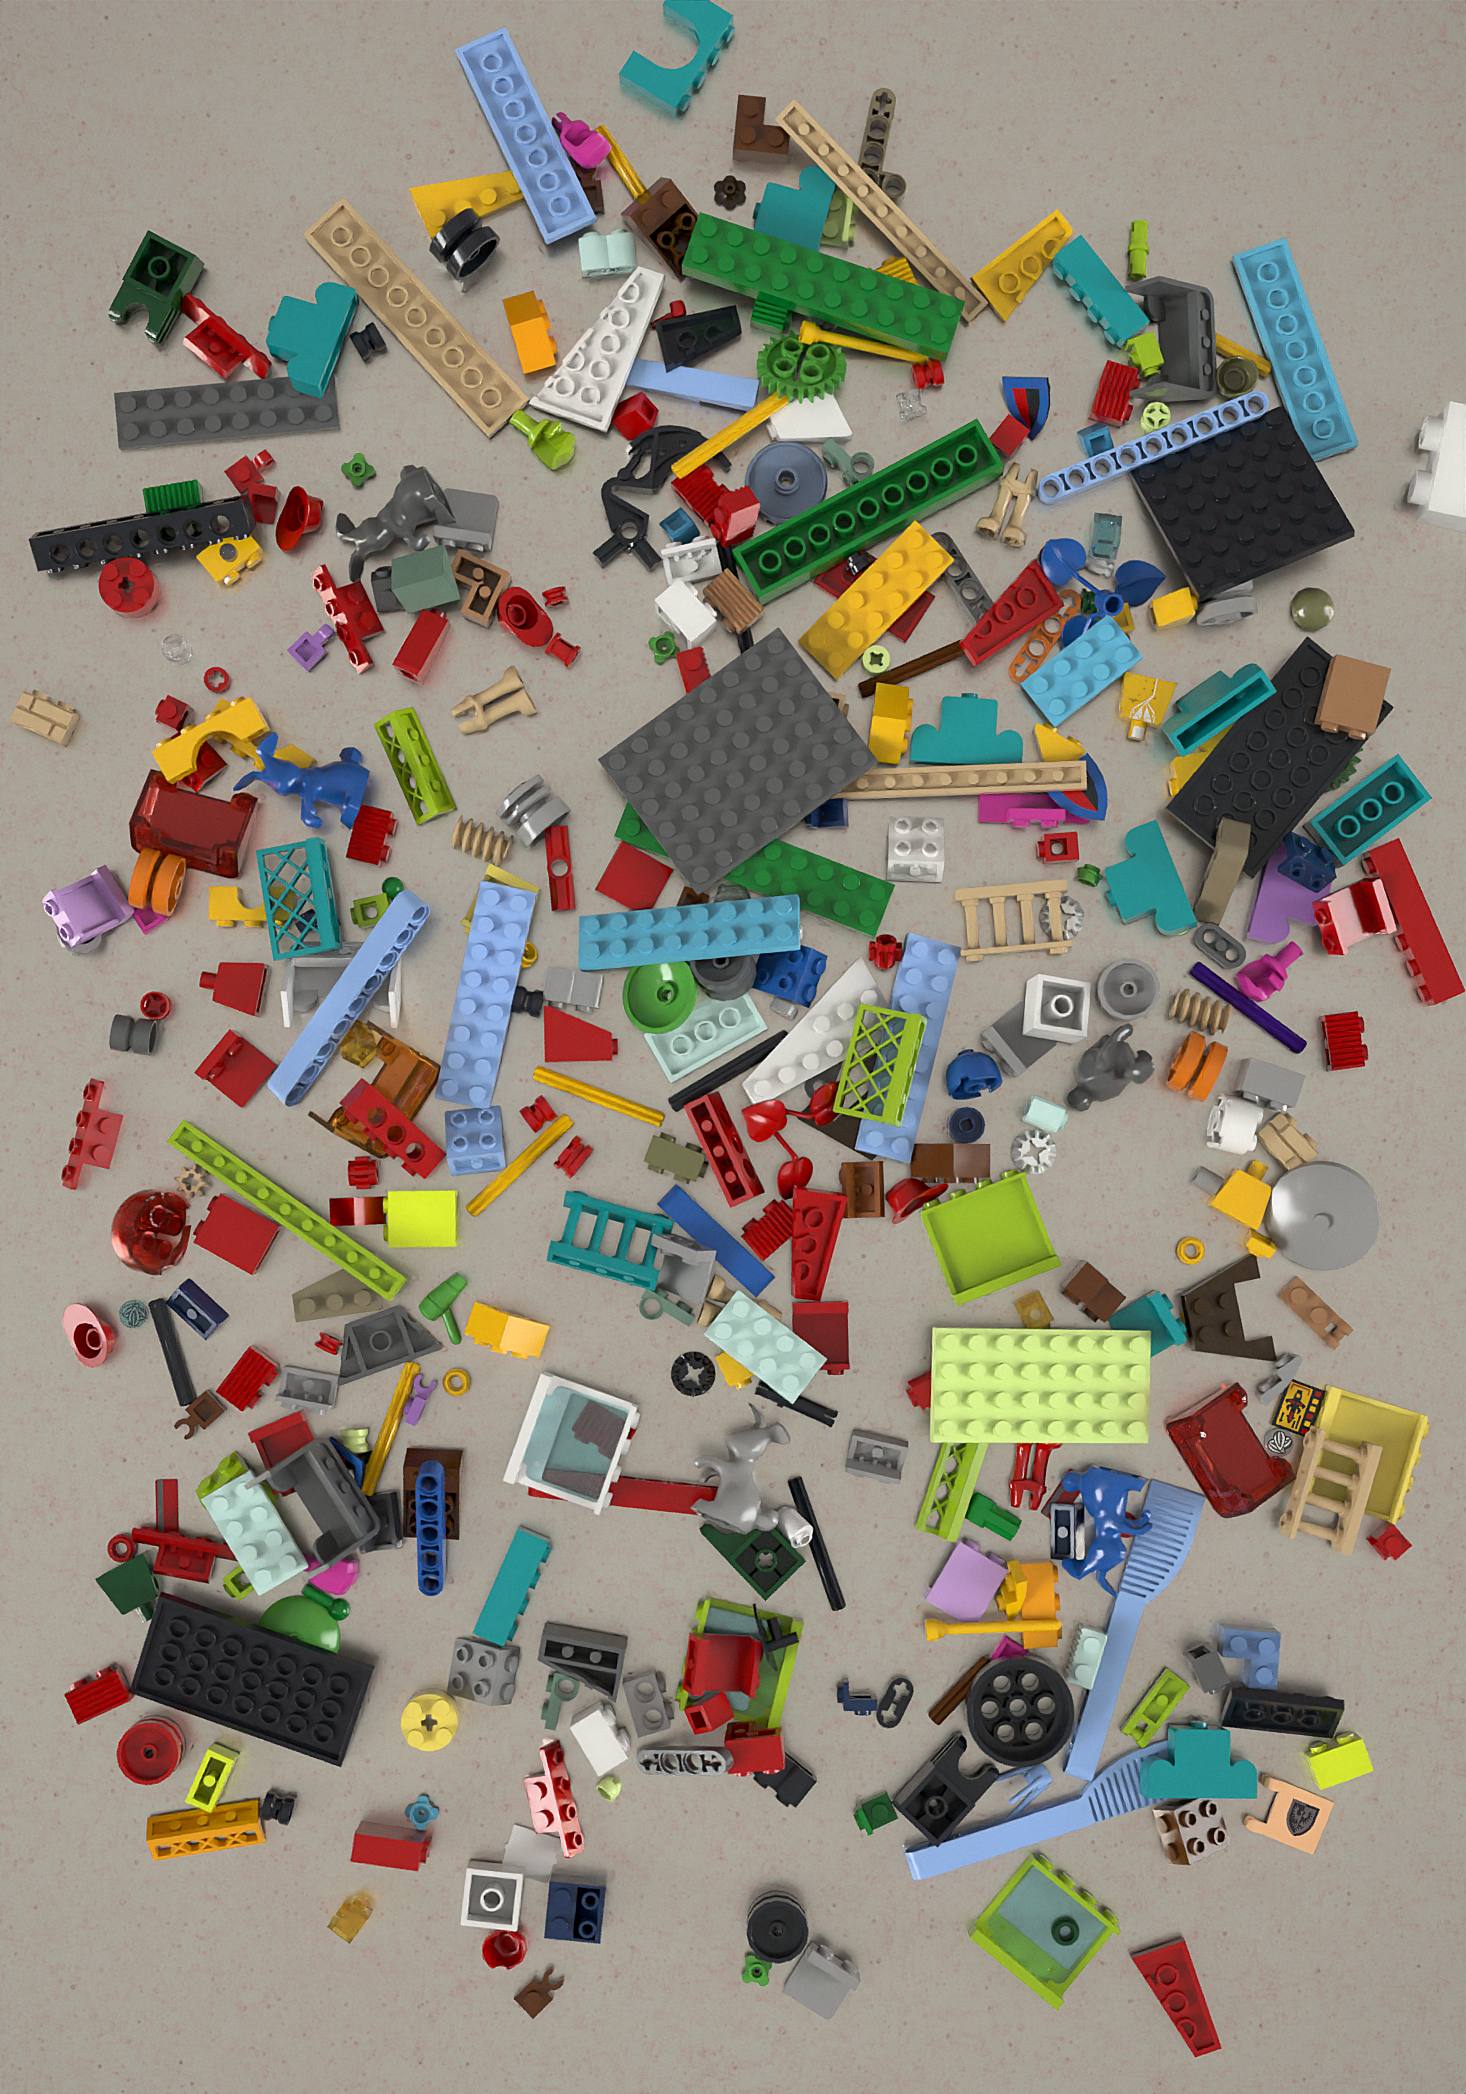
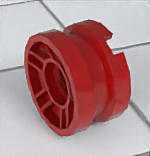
M576 1135L557 1158L558 1160L554 1162L553 1166L558 1170H564L565 1176L571 1179L594 1151V1148L590 1145L585 1146L582 1143V1139Z

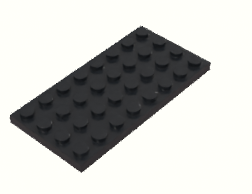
M1308 636L1270 680L1277 692L1236 721L1164 808L1213 850H1215L1217 832L1223 817L1251 824L1248 853L1241 871L1250 880L1256 876L1284 842L1283 838L1293 831L1369 739L1365 737V740L1354 739L1348 736V732L1338 730L1337 733L1327 732L1321 729L1322 725L1314 723L1332 656ZM1383 699L1376 729L1394 708L1385 699Z
M162 1591L158 1596L129 1693L341 1767L375 1666Z

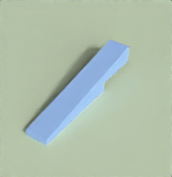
M635 358L624 387L695 403L703 401L750 411L755 407L760 380L679 366L666 373L664 363Z

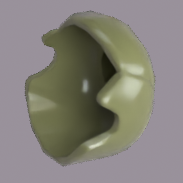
M1241 356L1231 357L1224 360L1217 368L1215 379L1217 387L1224 396L1232 399L1238 398L1255 389L1259 371L1253 360H1248Z
M1306 587L1298 591L1290 604L1294 621L1306 630L1317 631L1326 627L1334 616L1333 601L1329 594L1320 588Z

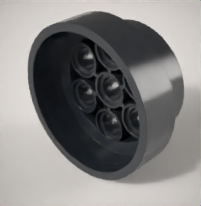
M1012 1654L989 1662L975 1675L969 1685L965 1698L966 1722L974 1741L987 1756L1007 1766L1030 1767L1049 1760L1063 1748L1073 1729L1075 1718L1074 1701L1066 1682L1050 1664L1034 1656ZM1034 1674L1036 1676L1034 1685L1030 1687L1022 1685V1679L1025 1675ZM1006 1676L1008 1678V1684L1005 1688L998 1689L994 1687V1681L997 1677ZM1044 1697L1052 1699V1705L1047 1710L1038 1708L1039 1700ZM1016 1699L1024 1701V1707L1019 1712L1010 1710L1011 1702ZM988 1701L996 1703V1710L991 1714H985L981 1711L983 1704ZM1030 1723L1040 1725V1730L1036 1735L1026 1734V1727ZM1009 1725L1012 1727V1732L1008 1737L1003 1738L997 1735L998 1729L1001 1726Z

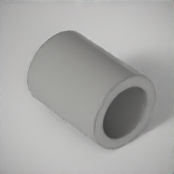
M1200 1166L1192 1183L1215 1195L1224 1178Z

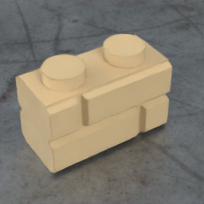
M35 689L32 694L26 691L22 692L10 721L66 747L80 717L73 713L74 707L62 701H59L57 705L48 702L49 696Z
M1276 1112L1265 1124L1255 1131L1254 1135L1257 1136V1141L1288 1172L1298 1165L1312 1161L1319 1153L1315 1150L1316 1142L1307 1133L1302 1136L1295 1128L1298 1123L1290 1114L1286 1112L1283 1115L1281 1112Z

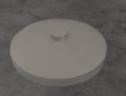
M1312 1161L1290 1169L1274 1185L1266 1206V1223L1273 1242L1287 1258L1301 1266L1314 1270H1336L1357 1262L1372 1247L1380 1226V1207L1374 1190L1359 1173L1339 1163Z

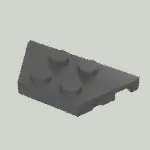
M400 1305L345 1324L338 1384L339 1386L441 1350L442 1347Z

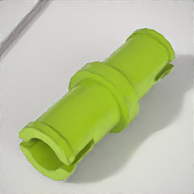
M1145 220L1131 222V244L1128 246V254L1130 255L1128 277L1135 280L1146 278V257L1150 252V246L1147 245L1149 223Z

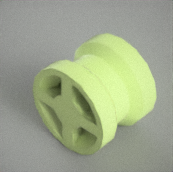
M1160 402L1149 404L1141 415V427L1149 434L1167 427L1171 418L1170 410L1165 404Z
M879 645L867 648L862 658V667L871 676H877L886 672L890 663L888 651Z
M368 1428L340 1430L343 1445L353 1453L369 1451V1445L366 1443Z

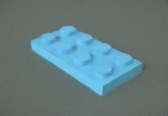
M1106 615L1020 684L1056 728L1144 657L1114 619Z

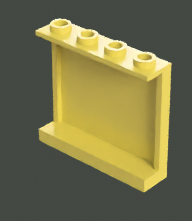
M1326 1385L1324 1390L1326 1392L1314 1426L1326 1430L1324 1439L1355 1448L1361 1446L1362 1440L1383 1447L1364 1514L1396 1525L1397 1519H1401L1405 1511V1503H1403L1405 1493L1411 1490L1413 1484V1476H1411L1413 1466L1418 1465L1422 1451L1419 1449L1421 1440L1426 1438L1429 1431L1430 1423L1427 1422L1428 1416ZM1321 1449L1316 1466L1350 1475L1353 1473L1356 1462L1352 1458ZM1313 1477L1308 1493L1342 1502L1345 1500L1348 1489L1347 1486Z

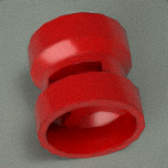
M932 358L929 359L927 364L917 362L910 365L912 379L917 392L925 390L931 384L936 387L944 385V375L940 360Z
M152 991L142 997L140 1009L147 1018L164 1020L170 1016L173 1004L167 995Z
M543 1095L537 1097L533 1105L530 1107L525 1106L519 1111L535 1133L542 1129L545 1122L553 1121L558 1117Z

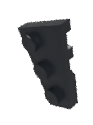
M736 305L655 322L666 373L742 334Z

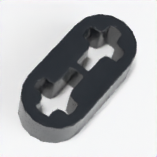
M900 1675L891 1679L877 1706L876 1718L878 1723L884 1728H894L899 1724L913 1696V1684L906 1676ZM902 1682L906 1683L907 1694L901 1693L898 1700H895L896 1689L893 1687L895 1684L900 1686ZM891 1704H895L893 1714L896 1716L895 1719L889 1718L888 1721H884V1715L881 1713L882 1710L888 1711Z

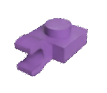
M325 623L313 636L306 631L287 651L309 671L327 653L322 645L331 640L336 635V632Z
M421 1374L414 1380V1388L417 1391V1395L414 1399H408L403 1414L407 1415L404 1422L413 1426L418 1424L428 1397L436 1386V1381L432 1380L428 1388H423L420 1385V1380L423 1376Z

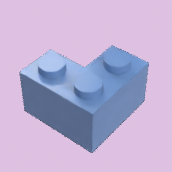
M1219 1624L1217 1652L1222 1657L1244 1659L1243 1683L1248 1688L1277 1690L1281 1633L1275 1628Z

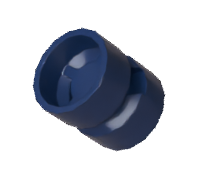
M958 1108L951 1112L947 1118V1133L953 1140L959 1143L975 1142L984 1133V1117L975 1108Z

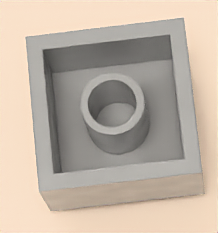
M1255 1058L1242 1059L1232 1091L1239 1093L1238 1097L1254 1102L1264 1101L1266 1102L1264 1106L1278 1112L1286 1111L1287 1108L1296 1107L1306 1075Z

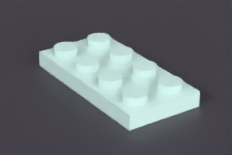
M746 993L735 1000L720 1001L709 997L695 1005L688 1019L677 1029L665 1034L645 1033L644 1037L670 1083H673L768 1028L749 994Z
M737 1290L703 1334L791 1404L795 1402L827 1360L822 1354L739 1290Z
M250 1469L205 1495L201 1500L257 1594L260 1596L308 1568L309 1564L261 1484L258 1483L248 1490L244 1487L246 1483L256 1477L253 1470Z

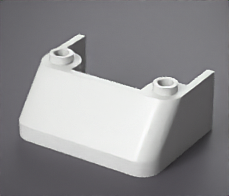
M303 941L310 948L321 946L320 942ZM342 942L343 950L326 951L287 959L281 987L284 1027H290L293 1010L308 1011L317 1004L318 997L328 996L364 942ZM300 945L297 950H301V949H305V948ZM401 956L373 995V1006L383 1012H390L391 1028H397L401 1004Z

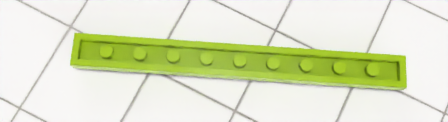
M184 1119L167 1140V1143L389 1302L392 1301L407 1279Z

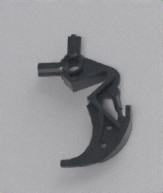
M658 426L642 432L627 445L625 452L628 455H631L640 447L641 449L637 455L631 458L625 468H621L618 471L617 477L608 479L601 489L603 505L613 536L592 552L599 563L604 565L622 549L629 552L634 550L649 570L653 567L655 568L662 561V558L646 540L650 521L649 515L614 495L613 492L624 491L653 495V490H658L665 477L672 470L671 466L708 440L700 432L683 426ZM684 440L686 445L681 446L679 443ZM663 449L665 454L660 455L658 452ZM652 451L650 471L643 477L636 479L632 472L640 463L643 454ZM722 451L712 457L725 470L732 466ZM632 527L637 530V535L628 539L622 535V532L625 528Z

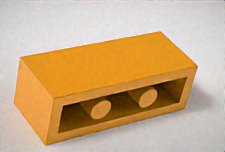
M1049 1558L1019 1560L1027 1579L1026 1596L1019 1611L1020 1620L1056 1619V1611H1060L1059 1594H1054V1583L1058 1582L1057 1565L1053 1566ZM1062 1627L1056 1631L1021 1632V1643L1024 1649L1058 1647V1639H1062Z

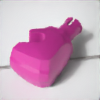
M564 112L556 113L557 117L562 121L559 122L553 116L551 124L553 128L561 133L560 143L564 150L580 166L586 169L599 165L611 150L608 140L598 132L590 130L584 121H571Z
M1291 941L1275 957L1265 954L1261 959L1246 965L1236 975L1242 993L1247 997H1251L1256 1002H1262L1269 999L1276 990L1280 992L1284 987V981L1288 978L1286 968L1302 956L1303 951L1296 943Z
M302 1552L309 1564L308 1568L303 1571L310 1572L320 1564L316 1556L314 1557ZM342 1559L330 1569L309 1579L308 1582L331 1594L344 1595L356 1583L359 1577V1561L356 1559L352 1561Z

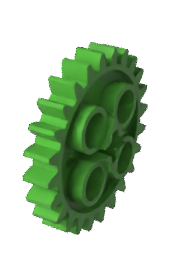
M790 330L789 336L786 337L784 334L779 333V340L771 337L770 344H763L762 351L758 352L757 378L762 379V387L768 386V393L777 391L778 399L786 395L788 396V402H791L793 398H798L799 403L802 404L804 398H808L811 403H814L815 396L824 400L825 392L833 395L834 388H841V381H845L847 368L846 355L841 353V346H834L831 343L822 341L812 342L811 345L800 343L799 335H795ZM805 351H807V352H806V359L803 360V355H804ZM800 372L799 380L796 382L797 373Z

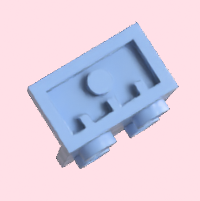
M490 1106L489 1109L472 1108L445 1112L446 1152L451 1176L502 1171L506 1168L500 1106Z

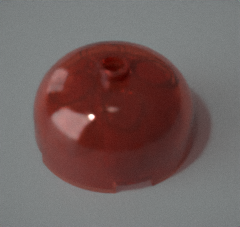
M157 1189L141 1190L125 1199L117 1209L111 1224V1243L118 1259L128 1268L149 1275H162V1272L171 1265L176 1266L186 1252L191 1231V1225L185 1226L187 1217L185 1210L188 1207L184 1200L174 1193ZM165 1208L172 1211L173 1213L166 1212ZM182 1231L181 1239L174 1249L170 1241L157 1238L158 1233L175 1237Z

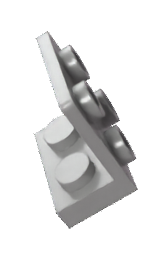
M653 1234L651 1245L660 1248V1253L665 1255L657 1286L660 1289L697 1304L704 1303L716 1250L675 1234Z

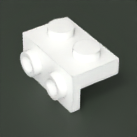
M700 536L692 540L693 543L682 545L681 542H673L665 546L666 549L661 550L668 587L679 578L684 583L687 581L692 583L714 578L722 573L715 538L709 539V536Z

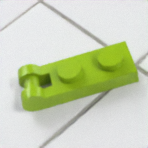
M1166 1668L1131 1716L1122 1724L1120 1731L1126 1736H1132L1136 1739L1135 1743L1144 1748L1191 1686ZM1140 1720L1148 1724L1143 1731L1137 1727Z

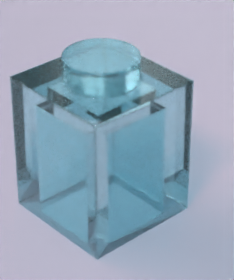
M1095 512L1090 529L1088 556L1116 560L1121 541L1122 516Z

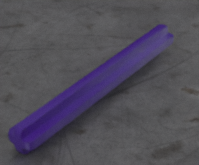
M1196 962L1189 972L1190 975L1293 1052L1300 1054L1304 1050L1307 1042L1201 962Z

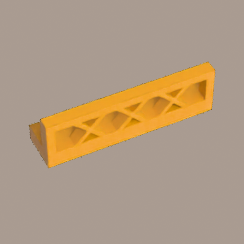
M259 1800L216 1806L211 1813L203 1809L148 1817L146 1842L153 1860L158 1861L265 1843V1834L260 1823L261 1806ZM255 1830L256 1834L253 1835L242 1834L243 1832ZM224 1836V1837H227V1838H226V1839H222V1840H218V1839H215L214 1837ZM195 1840V1841H198L199 1843H198V1844H192V1845H191V1844H188V1843H186V1842H187V1841ZM168 1845L171 1848L159 1850L157 1846Z

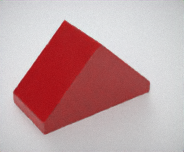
M386 1196L329 1198L330 1224L332 1226L386 1224V1213L383 1212V1197Z

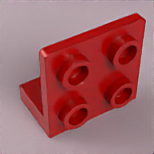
M229 1029L194 1073L202 1080L209 1081L235 1104L243 1108L275 1070L277 1065L238 1032Z

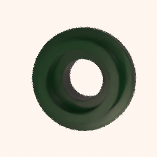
M1060 1917L1052 1924L1051 1934L1054 1941L1059 1945H1072L1079 1937L1078 1924L1070 1917ZM1063 1926L1070 1928L1068 1935L1060 1934V1929Z

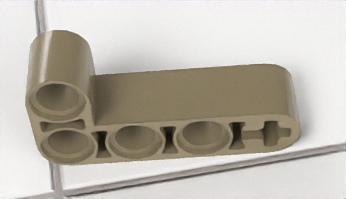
M880 88L871 97L858 166L898 206L905 198L906 181L901 175L882 171L895 111L896 97L890 89ZM881 101L886 102L884 115H878ZM874 127H879L885 133L876 136L870 130ZM875 154L879 160L869 162L865 159V156ZM889 186H896L901 192L892 195L886 189Z
M1224 817L1221 819L1215 850L1192 909L1196 920L1219 926L1247 857L1251 824Z

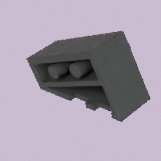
M545 1623L537 1660L567 1677L571 1676L579 1680L589 1689H595L608 1696V1699L616 1703L628 1638Z

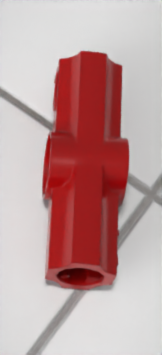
M568 825L550 826L544 829L551 910L576 909ZM558 861H563L568 866L567 872L562 876H557L552 871L553 865Z

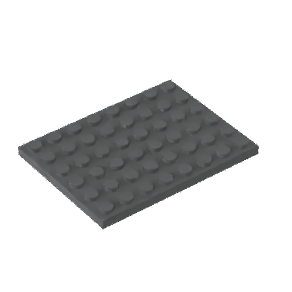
M779 627L598 759L601 766L697 895L703 893L879 763Z

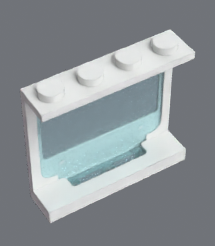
M543 1371L540 1374L503 1481L511 1484L518 1482L595 1510L594 1514L599 1515L602 1508L607 1510L613 1495L608 1492L611 1481L617 1483L622 1467L617 1465L621 1455H627L632 1441L627 1439L630 1428L636 1430L641 1413L636 1412L638 1405Z

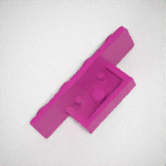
M981 794L979 796V822L1014 823L1013 827H1030V823H1041L1043 828H1057L1058 824L1090 823V820L1072 815L1065 809H1062L1049 795Z

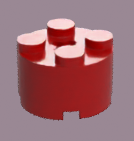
M122 557L106 564L101 570L98 584L100 596L117 614L125 618H140L147 615L160 598L159 581L142 561L131 557ZM132 583L134 587H131L130 592L127 593L125 588L128 587V584Z

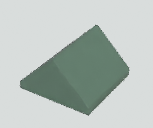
M444 544L391 560L392 591L408 614L461 599Z

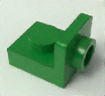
M887 1791L856 1804L858 1813L854 1814V1818L860 1831L865 1829L868 1836L874 1834L873 1830L898 1819Z

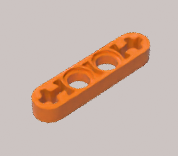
M1066 589L1058 594L1060 599L1062 597L1064 599H1067L1069 596L1074 599L1072 604L1075 607L1069 606L1063 614L1068 617L1067 620L1061 614L1055 612L1036 626L1009 666L1008 674L1013 682L1017 684L1022 683L1039 668L1061 636L1066 622L1074 617L1080 608L1081 598L1076 591ZM1049 618H1055L1060 623V629L1055 633H1051L1045 628V621ZM1032 641L1042 642L1045 647L1044 653L1041 655L1032 654L1029 650L1030 643ZM1022 653H1024L1028 659L1037 662V664L1033 665L1030 662L1025 670L1028 675L1022 674L1018 677L1015 675L1017 670L1014 666L1020 667L1024 663L1026 658L1021 657Z

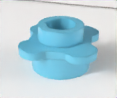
M424 1795L419 1796L415 1804L407 1806L405 1809L406 1817L411 1819L418 1830L425 1829L430 1820L437 1819L439 1815L438 1809L433 1808L428 1802V1797ZM423 1810L424 1815H420L419 1811Z

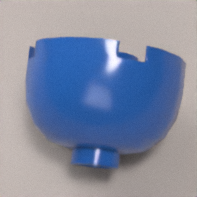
M973 1049L959 1052L958 1057L950 1062L945 1073L948 1095L952 1094L953 1099L956 1100L980 1097L981 1093L979 1091L989 1088L991 1093L999 1088L1003 1082L1000 1070L990 1055L974 1052Z

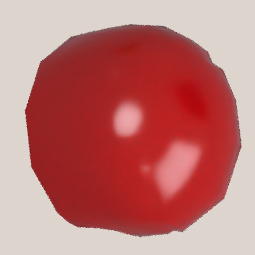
M494 1929L489 1932L481 1947L482 1958L492 1969L504 1967L506 1970H510L523 1961L527 1952L525 1936L518 1930Z

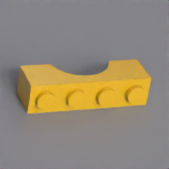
M244 696L237 698L229 704L231 706L229 709L223 712L220 710L214 711L205 717L206 721L198 726L191 724L180 731L182 735L172 740L169 737L157 743V749L151 752L167 781L174 784L197 771L196 760L198 751L206 740L215 735L230 734L247 743L269 731L270 728L255 701L250 697L247 699Z
M221 697L212 712L217 710L223 712L231 707L230 703ZM218 734L211 737L220 744L225 740L232 745L230 750L243 759L248 755L255 760L253 766L261 771L265 769L262 759L256 753L257 747L251 741L245 743L238 737L230 734ZM292 743L280 750H276L274 753L275 758L291 761L299 768L315 767L318 763L313 757Z

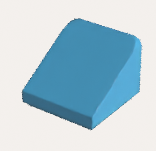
M1103 422L1096 423L1077 432L1088 459L1114 448L1109 428Z
M681 507L659 523L672 542H681L682 545L689 544L694 538L700 536V531L695 522Z

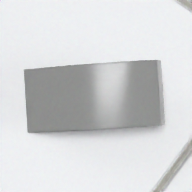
M1287 1353L1275 1361L1277 1366L1271 1370L1278 1379L1275 1381L1273 1378L1268 1379L1258 1387L1260 1391L1255 1394L1261 1404L1268 1405L1289 1385L1302 1362L1299 1355Z

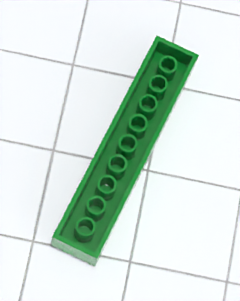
M701 212L699 213L682 263V274L943 362H946L966 302Z
M977 418L733 549V558L755 599L762 606L842 563L856 552H862L907 528L915 520L918 522L1003 476L1004 464Z
M627 802L614 835L615 840L623 841L630 846L672 861L630 803ZM778 839L773 840L720 879L765 898L798 894L801 912L874 939L895 887V884Z

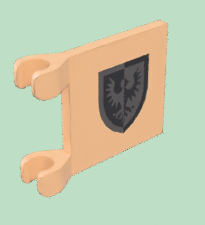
M1264 1773L1260 1783L1265 1788L1277 1792L1266 1822L1246 1815L1243 1825L1250 1831L1263 1834L1313 1855L1334 1802Z

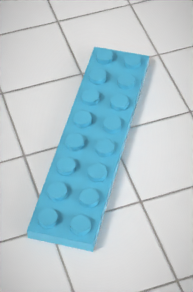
M1286 237L1233 255L1232 261L1267 360L1270 361L1271 371L1286 414L1315 462L1356 448L1359 443Z
M798 894L579 916L578 967L581 971L800 950V899Z

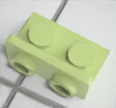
M836 190L835 194H833L829 207L830 212L826 218L820 238V246L847 249L848 241L854 242L856 225L851 224L852 214L858 215L859 207L844 191Z

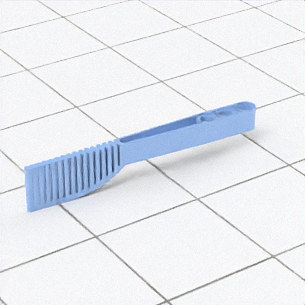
M1151 1479L1141 1515L1145 1510H1150L1152 1514L1149 1522L1152 1523L1153 1528L1143 1535H1134L1126 1565L1123 1569L1124 1572L1116 1592L1118 1596L1114 1598L1105 1632L1108 1634L1107 1642L1092 1690H1086L1065 1758L1064 1774L1092 1781L1144 1606L1168 1586L1182 1567L1194 1539L1206 1498L1205 1495Z
M1168 1738L1148 1744L1144 1748H1136L1117 1757L1098 1771L1092 1781H1089L1077 1796L1019 1813L1008 1822L1006 1820L1009 1817H1005L948 1835L938 1848L931 1841L905 1850V1856L912 1879H926L1096 1824L1095 1822H1102L1104 1819L1108 1820L1111 1817L1114 1818L1117 1815H1123L1126 1812L1129 1813L1133 1810L1171 1799L1146 1798L1140 1794L1141 1763L1146 1757L1151 1755L1160 1756L1167 1760Z

